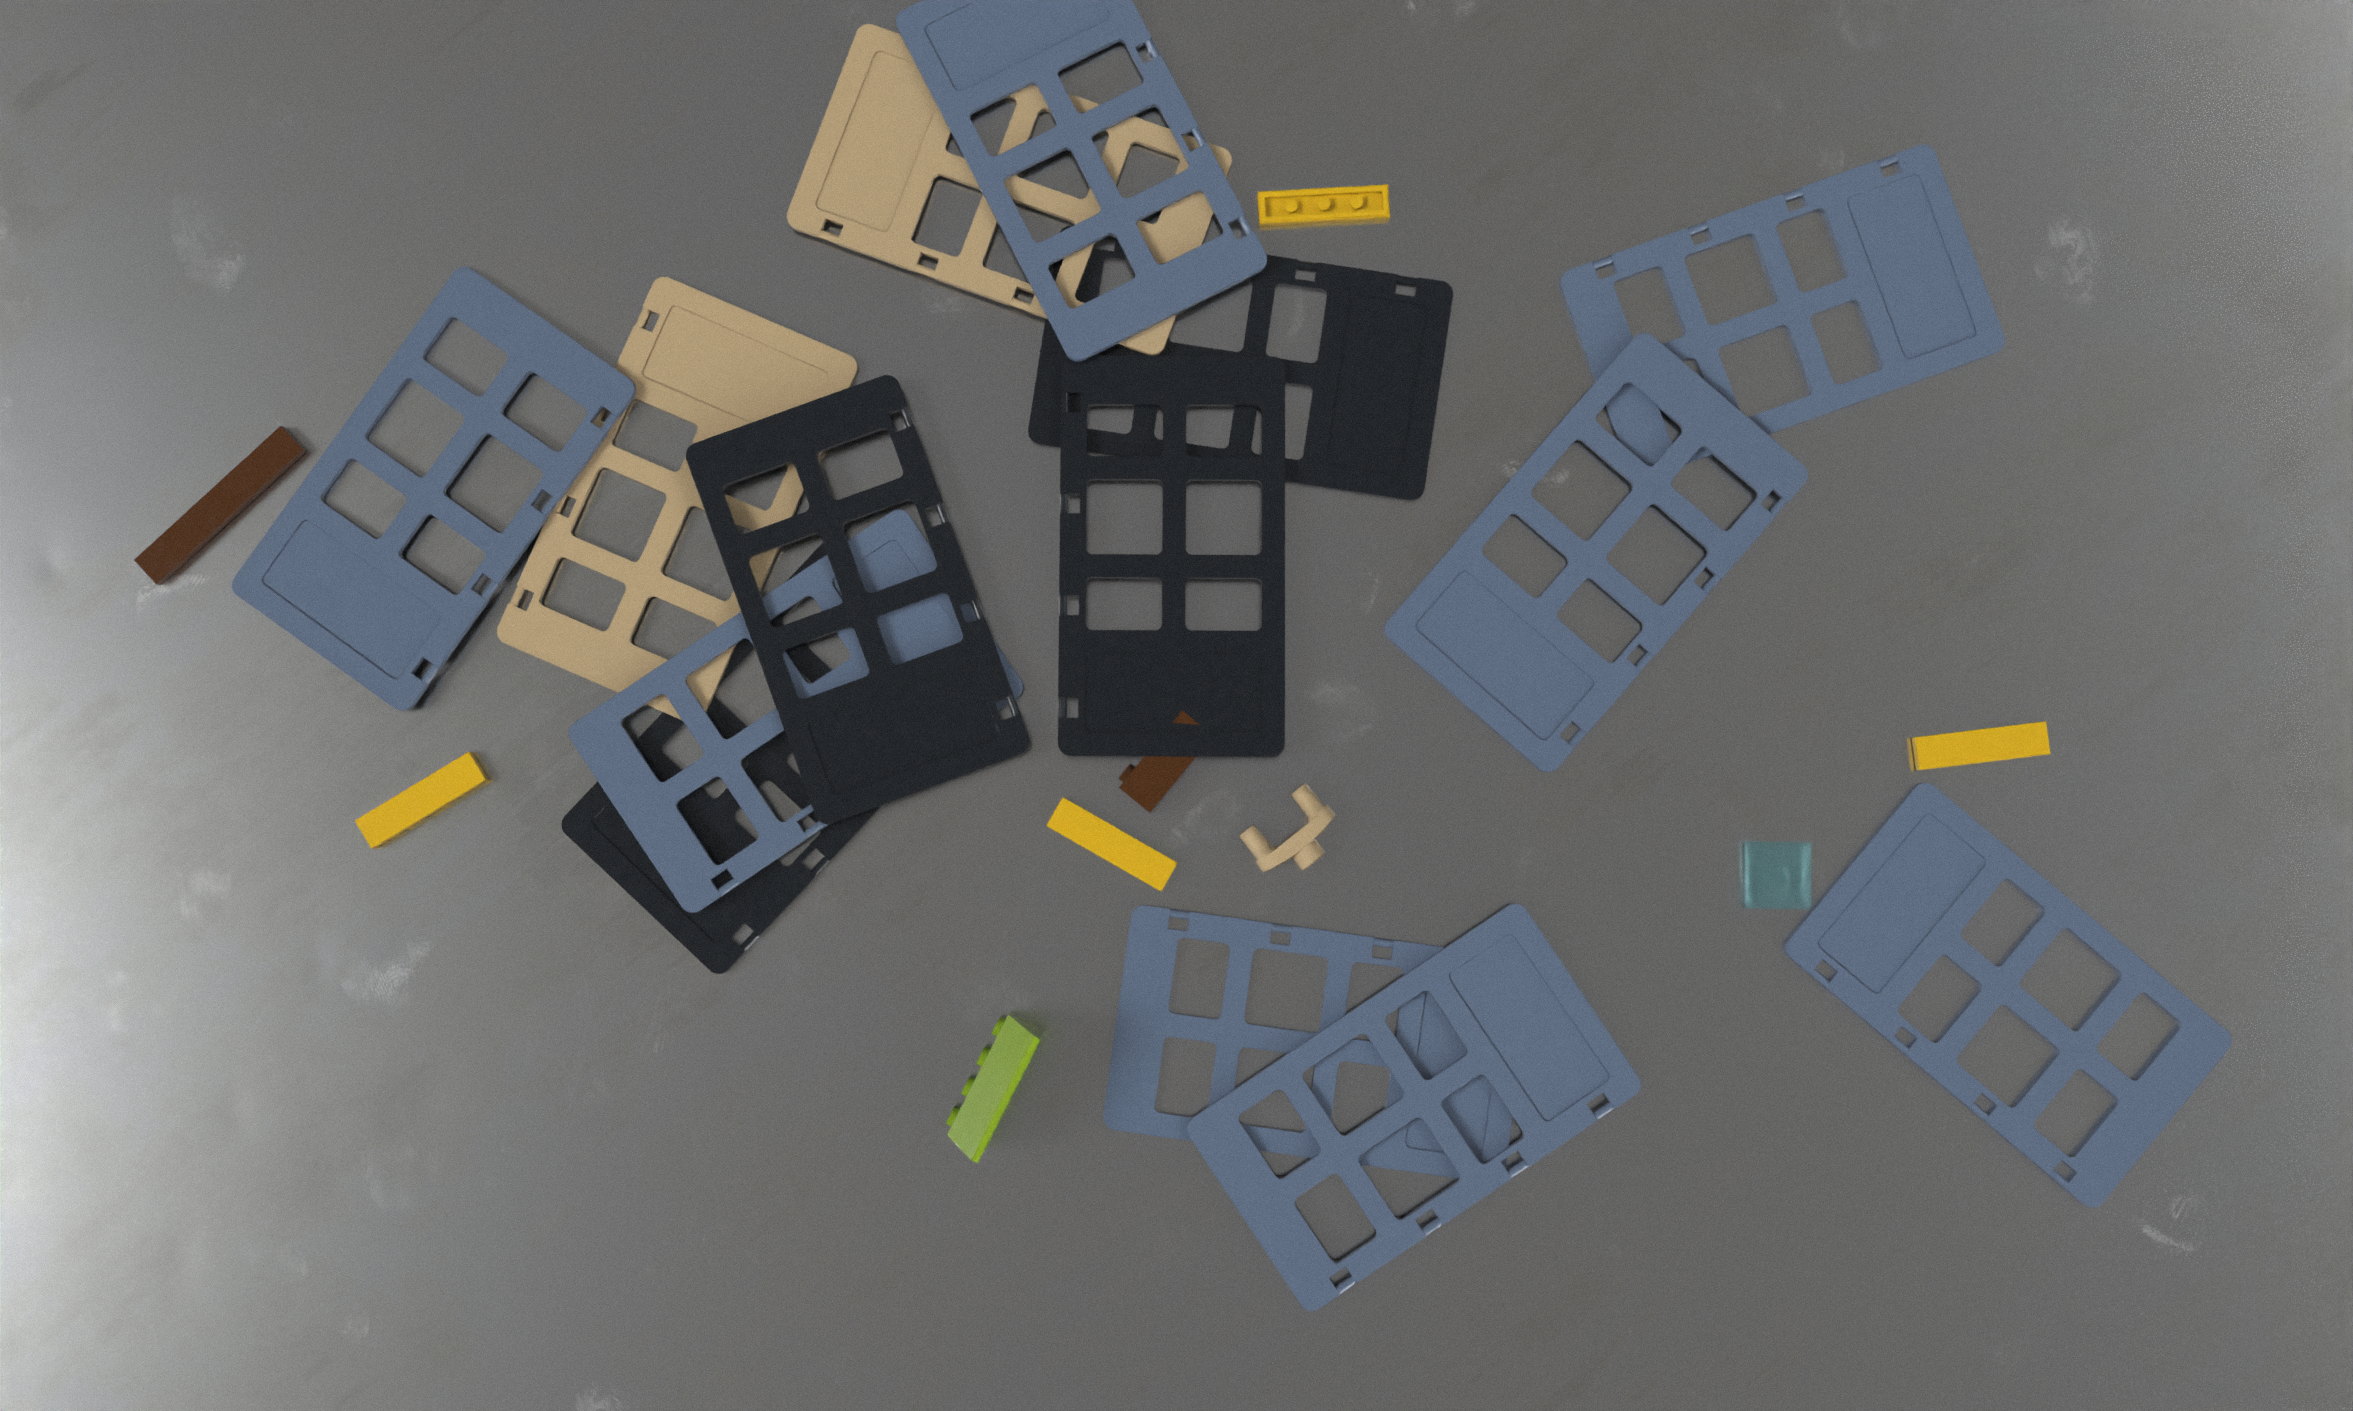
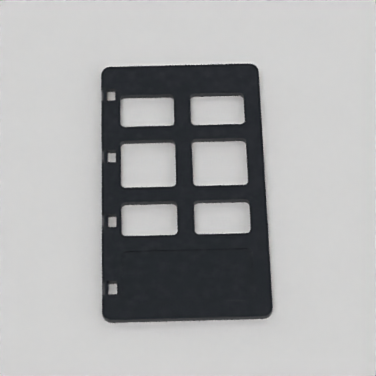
M1072 225L1064 227L1060 232L1072 227ZM1112 236L1103 238L1104 240L1115 241L1114 251L1095 249L1094 244L1075 296L1078 301L1086 303L1099 296L1103 267L1107 260L1129 262L1117 238ZM1267 255V264L1264 270L1246 279L1252 283V293L1244 345L1241 351L1234 352L1174 343L1168 337L1164 350L1160 354L1155 355L1268 356L1266 347L1276 287L1285 285L1323 291L1327 299L1317 361L1307 363L1281 359L1285 365V384L1308 387L1312 390L1303 457L1299 460L1285 458V482L1415 501L1422 496L1425 490L1453 290L1447 282L1413 278L1393 273ZM1063 259L1054 263L1052 273L1054 281L1057 278ZM1296 269L1316 271L1315 280L1295 279ZM1397 284L1416 286L1415 295L1395 294ZM1045 319L1028 435L1036 445L1061 449V366L1067 355L1048 319ZM1116 344L1096 354L1150 356L1121 344ZM1069 394V412H1081V394ZM1135 406L1131 431L1127 434L1087 428V452L1106 456H1160L1163 452V440L1157 439L1154 435L1158 406ZM1234 406L1229 444L1226 448L1186 443L1187 454L1192 457L1259 456L1260 454L1254 453L1251 448L1257 407Z
M1094 355L1081 362L1072 361L1068 357L1063 361L1061 366L1058 747L1064 755L1071 757H1276L1284 750L1285 365L1278 357ZM1069 394H1081V412H1069ZM1091 406L1161 407L1163 410L1162 454L1160 456L1089 455L1087 452L1088 409ZM1191 406L1259 407L1262 411V453L1257 457L1189 456L1186 452L1187 409ZM1093 480L1161 482L1163 485L1161 553H1088L1086 550L1087 484ZM1188 482H1259L1262 486V551L1258 555H1191L1187 553L1186 485ZM1069 495H1080V513H1068ZM1092 578L1159 579L1162 582L1161 628L1158 630L1088 629L1086 627L1087 581ZM1189 579L1259 580L1262 585L1261 628L1257 631L1187 629L1185 625L1186 582ZM1068 596H1079V615H1068ZM1067 698L1078 699V718H1067ZM1183 710L1200 725L1172 722Z
M891 375L877 377L696 442L688 447L686 460L813 811L821 823L833 824L1016 757L1028 750L1030 739L905 397L895 377ZM901 411L907 428L896 432L890 415ZM887 430L903 470L902 476L840 500H834L831 497L818 461L819 453L877 431ZM789 463L794 464L808 500L809 509L804 513L745 534H740L724 494L725 487ZM913 501L933 551L937 567L932 572L874 593H868L865 590L846 538L844 525L850 521L897 504ZM936 506L942 524L931 528L925 510ZM815 534L820 535L843 596V602L838 606L786 625L774 627L771 624L750 566V560L756 555ZM942 593L947 594L963 633L962 641L899 665L893 664L877 622L878 618L881 615ZM971 602L977 620L966 624L960 606ZM845 628H853L869 668L868 675L814 696L800 699L787 668L784 652L790 648ZM1006 698L1013 717L1001 720L995 702Z
M823 543L789 579L827 555ZM799 603L773 619L771 624L774 627L785 625L784 619ZM744 639L736 644L716 692L755 650L750 640ZM805 644L786 650L797 669L811 683L832 671ZM715 692L707 714L719 732L726 739H730L748 726L717 698ZM664 712L634 742L661 782L667 781L683 770L665 753L664 747L685 725L682 720ZM784 731L773 738L772 741L746 756L748 766L745 768V771L758 790L765 782L771 781L803 810L811 802L801 776L788 764V758L792 755V750ZM598 781L564 816L562 830L711 972L722 974L731 969L753 943L776 921L882 806L829 824L820 830V834L791 865L786 866L777 859L703 910L695 913L687 912L682 908ZM700 787L678 803V809L717 865L724 863L757 840L736 820V813L741 807L728 788L719 797L713 798ZM814 811L808 814L815 823L819 821ZM817 849L824 857L810 869L803 862ZM728 869L713 878L712 881L717 888H720L732 880L733 877ZM746 924L753 932L740 945L733 936Z

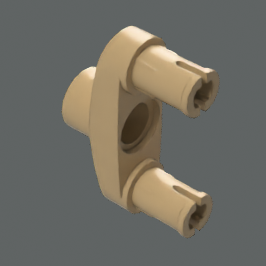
M1306 783L1291 796L1309 817L1307 820L1308 824L1278 848L1277 846L1272 847L1255 825L1239 836L1256 857L1257 861L1255 863L1263 873L1276 868L1291 858L1304 871L1326 853L1316 841V838L1325 830L1336 814L1328 804L1324 805Z

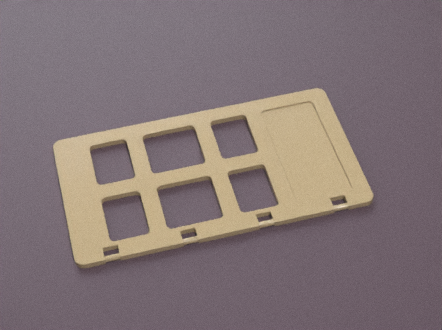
M873 24L862 25L856 32L787 211L789 225L799 232L825 239L847 249L912 272L921 273L943 283L1047 319L1035 295L1031 304L1014 298L1017 288L1034 294L1029 283L983 266V261L998 224L984 195H982L960 255L953 257L912 241L913 234L936 177L942 176L979 190L980 188L965 159L946 151L951 132L901 35ZM1030 85L1006 97L1014 100L1017 105L998 155L1028 141L1038 115L1041 112L1051 113L1035 85ZM1068 93L1075 109L1079 113H1085L1100 105ZM1133 116L1103 131L1108 134L1109 138L1101 158L1115 185H1117L1130 147L1134 144L1176 157L1179 160V165L1175 175L1188 168V163L1170 129ZM1183 136L1190 151L1200 147L1194 137ZM1208 143L1227 178L1232 163L1231 154L1225 148ZM1017 174L1006 179L1004 182L1013 202L1070 221L1075 225L1098 214L1101 210L1091 189H1089L1084 199H1079L1019 178ZM1196 192L1162 209L1160 217L1155 224H1149L1140 220L1137 223V227L1155 261L1158 264H1165L1203 244L1214 213L1204 194ZM826 221L843 226L840 236L823 230ZM1095 243L1065 257L1061 264L1055 283L1067 306L1070 308H1076L1084 304L1078 301L1075 296ZM921 255L939 260L936 269L918 264ZM1176 315L1118 344L1150 356L1158 355L1165 348Z
M660 277L652 284L639 318L633 326L615 366L616 370L634 382L636 395L633 400L644 402L697 426V432L692 444L850 388L858 373V364L851 355L669 277ZM650 312L660 315L653 332L643 329ZM606 408L602 409L593 422L599 428L605 423L601 420ZM627 409L607 433V437L565 496L557 503L548 516L549 518L543 525L520 576L510 603H508L497 627L498 638L503 643L618 693L668 661L632 643V636L650 598L657 597L714 622L716 628L741 612L734 590L730 599L723 601L663 574V567L688 511L692 507L704 510L686 457L681 468L674 472L614 446V437ZM787 464V472L768 510H761L725 494L735 524L754 531L794 516L804 494L795 465ZM603 468H607L666 495V502L644 551L636 562H632L573 535V528L599 471ZM567 496L576 500L569 518L559 514ZM779 548L756 555L750 560V566L760 591ZM567 558L625 584L626 591L606 631H600L549 609L542 604V597L560 559ZM525 589L534 593L527 611L517 607ZM736 645L687 677L688 686L706 712ZM664 694L659 695L646 704L682 720Z

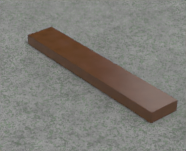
M280 426L134 561L155 584L162 585L307 451L285 427Z

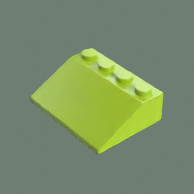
M1012 1012L1008 1014L1006 1019L1000 1016L992 1031V1035L997 1037L992 1048L984 1047L976 1063L981 1066L976 1079L970 1076L961 1092L962 1095L966 1096L961 1109L954 1106L946 1122L947 1125L951 1126L947 1136L976 1163H978L1046 1031Z

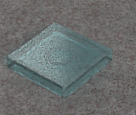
M1742 842V908L1811 909V843Z

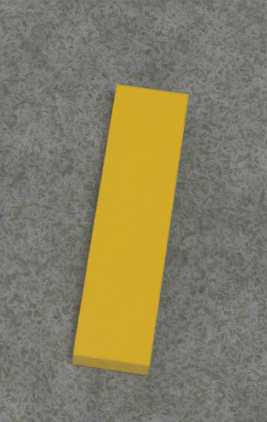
M1388 184L1257 192L1259 227L1390 219Z
M2046 721L1912 738L1916 770L2051 754Z
M467 752L356 819L355 822L370 848L376 849L489 779L473 752Z
M1062 797L1046 825L1159 891H1162L1177 865L1176 861Z

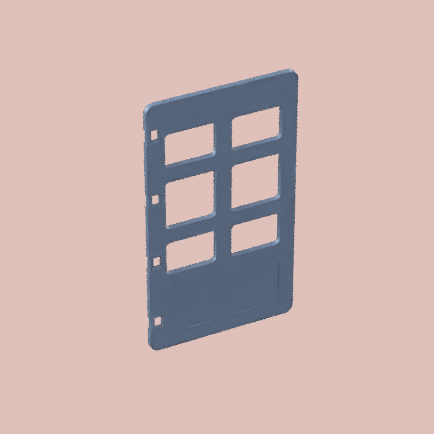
M922 0L898 13L896 17L897 29L1063 350L1070 360L1075 362L1084 361L1264 270L1267 264V254L1248 222L1236 195L1209 144L1201 133L1190 108L1163 57L1155 46L1132 0ZM1117 42L1124 43L1144 80L1143 83L1085 113H1079L1075 109L1058 76L1059 71ZM1144 45L1147 46L1153 57L1152 60L1143 63L1136 50ZM1030 85H1035L1048 106L1056 126L998 156L989 155L970 119L971 115ZM1151 107H1156L1160 110L1187 161L1188 168L1130 198H1123L1097 151L1092 138L1096 134ZM1191 132L1200 146L1192 151L1189 150L1183 139V136ZM1064 150H1068L1073 154L1101 210L1098 214L1042 242H1036L1029 233L1004 182L1006 179ZM1196 192L1203 193L1223 230V234L1165 264H1158L1137 227L1138 221ZM1239 220L1246 236L1238 240L1229 224ZM1108 236L1116 237L1135 273L1134 279L1076 308L1068 307L1049 271L1050 265Z
M1925 144L1743 207L1698 225L1670 233L1594 262L1569 269L1560 278V289L1595 382L1633 339L1615 291L1614 283L1653 268H1658L1662 271L1684 330L1682 337L1663 343V345L1682 361L1693 360L1697 365L1700 376L1738 409L1739 406L1721 361L1719 349L1775 328L1785 327L1788 330L1810 393L1806 397L1748 417L1768 435L2001 351L2005 345V335L1937 155L1932 147ZM1896 163L1900 173L1884 178L1881 168ZM1802 196L1805 206L1789 212L1786 202ZM1819 210L1825 216L1845 269L1846 277L1820 288L1802 292L1798 287L1778 234L1777 225ZM1707 230L1710 240L1694 246L1691 235ZM1749 235L1754 239L1776 301L1774 304L1716 325H1710L1699 302L1685 264V258ZM1612 264L1616 274L1599 280L1596 269ZM1855 302L1860 309L1878 357L1880 369L1851 381L1837 384L1833 381L1812 325L1811 317L1845 303ZM1624 384L1605 405L1604 408L1616 439L1646 465L1653 466L1672 445L1673 441L1669 437L1659 408L1631 384ZM1699 448L1686 464L1713 454L1705 448Z
M469 267L456 269L232 581L233 592L393 708L401 711L412 709L428 688L435 674L443 667L488 604V600L497 587L502 584L545 524L557 503L562 500L607 437V433L614 423L622 416L636 395L634 382ZM452 319L460 320L508 355V361L482 396H475L426 361L427 352ZM532 373L546 380L587 410L586 417L564 448L559 452L552 450L504 415L505 407L528 375ZM408 380H414L464 417L463 424L423 477L413 473L372 444L368 439L371 430ZM606 408L612 413L603 426L599 428L593 422L602 409ZM486 435H492L535 465L543 473L542 479L507 528L500 533L454 502L446 494L447 488ZM351 460L360 463L406 497L405 505L379 539H375L324 501V496ZM546 491L552 497L540 512L533 506L542 493ZM430 515L435 516L485 553L484 560L462 591L457 595L451 593L402 557L403 550L425 519ZM485 574L492 581L483 594L480 595L474 591V588ZM426 659L432 665L424 677L420 679L414 673L422 661Z
M1649 333L1637 334L1389 618L1384 627L1385 635L1539 770L1552 772L1562 764L1578 743L1589 733L1642 672L1644 667L1655 657L1708 596L1710 591L1806 483L1808 471L1800 461ZM1624 384H1631L1681 428V434L1653 466L1646 465L1596 420L1598 413ZM1577 440L1589 447L1632 486L1631 492L1592 537L1586 541L1578 537L1535 500L1531 494L1532 489L1571 444ZM1699 448L1707 449L1756 492L1755 500L1727 531L1718 527L1672 487V479ZM1773 491L1780 499L1768 511L1761 503ZM1650 505H1656L1707 550L1703 560L1663 605L1656 604L1607 561V554ZM1510 515L1518 516L1567 559L1565 568L1538 598L1528 594L1482 553V547ZM1707 568L1714 575L1701 588L1694 580ZM1586 579L1596 583L1642 624V630L1612 663L1607 662L1557 618L1558 610ZM1640 645L1647 652L1636 665H1633L1626 658ZM1573 722L1580 730L1567 743L1560 737V734Z
M904 510L890 512L848 540L865 590L868 593H874L932 572L937 567L931 546L911 516ZM828 555L762 597L770 621L806 597H813L822 611L838 606L843 602V596ZM945 593L881 615L877 621L891 661L895 665L954 645L963 639V633L949 596ZM969 603L960 606L966 624L977 620L974 610ZM742 612L574 722L569 729L571 742L682 908L691 913L703 910L724 894L829 825L818 821L805 831L802 829L798 821L813 812L811 804L785 822L779 821L742 766V760L746 756L784 732L776 708L730 739H725L687 684V677L740 641L748 639L753 645ZM848 627L837 631V634L850 652L849 659L814 683H807L787 652H784L787 668L800 699L814 696L868 675L869 668L853 628ZM994 641L1014 698L1017 699L1023 691L1022 681ZM662 694L668 698L703 751L700 759L665 782H661L623 727V720L627 716ZM1006 698L995 702L998 711L1008 705ZM715 777H720L758 832V839L720 865L714 863L678 809L679 801ZM728 869L733 879L717 888L712 879Z
M1919 783L1911 789L1789 936L1784 945L1786 955L1799 967L1810 974L1874 1030L1903 1052L1905 1056L1978 1115L1986 1124L2043 1172L2053 1178L2080 1203L2092 1208L2100 1206L2232 1044L2231 1035L2225 1028L1930 783ZM2007 879L2038 904L2042 909V913L2001 964L1995 966L1962 938L1961 931L2001 882ZM2065 928L2117 970L2119 974L2116 982L2075 1030L2070 1029L2020 986V981ZM1945 955L1979 984V990L1940 1038L1932 1042L1899 1015L1898 1007L1939 957ZM1822 960L1836 971L1830 979H1827L1815 969ZM2144 993L2177 1021L2178 1026L2140 1074L2131 1080L2101 1055L2097 1050V1046L2137 996ZM2000 1005H2005L2056 1049L2055 1056L2013 1106L2006 1105L1957 1062L1958 1055ZM1901 1027L1915 1037L1909 1046L1895 1036ZM2081 1069L2114 1097L2115 1104L2076 1152L2071 1156H2067L2035 1129L2034 1122L2072 1075ZM1981 1094L1995 1104L1988 1113L1975 1103ZM2060 1161L2064 1162L2074 1171L2068 1180L2055 1170Z
M1509 904L1193 1116L1187 1124V1133L1300 1305L1308 1311H1316L1424 1239L1432 1231L1446 1224L1511 1180L1512 1177L1597 1122L1605 1114L1631 1099L1640 1091L1641 1080L1526 908L1520 904ZM1423 991H1428L1467 1049L1464 1056L1429 1079L1421 1076L1386 1023V1017ZM1359 1034H1365L1402 1088L1403 1096L1348 1134L1342 1135L1338 1132L1304 1081L1303 1073ZM1478 1075L1486 1076L1522 1130V1137L1483 1163L1477 1160L1442 1107L1444 1098ZM1276 1090H1282L1286 1094L1320 1146V1152L1282 1178L1274 1174L1239 1121V1116ZM1603 1093L1608 1103L1592 1112L1587 1103ZM1421 1118L1457 1170L1459 1179L1438 1195L1399 1219L1394 1216L1360 1165L1359 1156L1413 1119ZM1518 1151L1523 1160L1509 1170H1506L1501 1161ZM1332 1174H1338L1376 1230L1374 1238L1337 1262L1329 1257L1295 1205L1296 1198ZM1432 1209L1438 1218L1421 1229L1415 1219ZM1346 1267L1352 1276L1335 1287L1330 1277Z
M1149 905L1136 907L1131 914L1103 1112L1105 1125L1109 1129L1192 1141L1187 1133V1124L1192 1116L1159 1112L1155 1108L1163 1043L1167 1037L1215 1044L1216 1054L1208 1104L1210 1106L1234 1090L1239 1052L1242 1048L1247 1047L1289 1053L1344 1016L1346 1013L1351 969L1354 963L1361 962L1401 968L1403 975H1405L1445 947ZM1169 917L1188 919V930L1169 929ZM1271 931L1290 934L1289 945L1270 943ZM1181 938L1225 943L1230 947L1221 1015L1216 1019L1178 1014L1169 1010L1177 943ZM1373 946L1392 948L1391 959L1372 957ZM1261 948L1318 956L1328 960L1318 1031L1306 1032L1249 1024L1245 1021L1244 1016L1253 952L1256 949ZM1428 991L1421 992L1399 1007L1395 1037L1423 1078L1429 1079L1466 1054V1046ZM1353 1038L1314 1064L1311 1091L1330 1120L1338 1066L1341 1062L1347 1061L1387 1067L1370 1040ZM1391 1072L1386 1108L1403 1096V1090ZM1478 1075L1443 1099V1109L1479 1162H1486L1509 1147L1513 1117L1486 1076ZM1421 1118L1413 1119L1359 1156L1360 1165L1459 1179L1457 1170ZM1242 1124L1259 1151L1312 1158L1320 1152V1146L1307 1126L1303 1131H1292ZM1507 1158L1501 1161L1505 1168L1507 1164Z

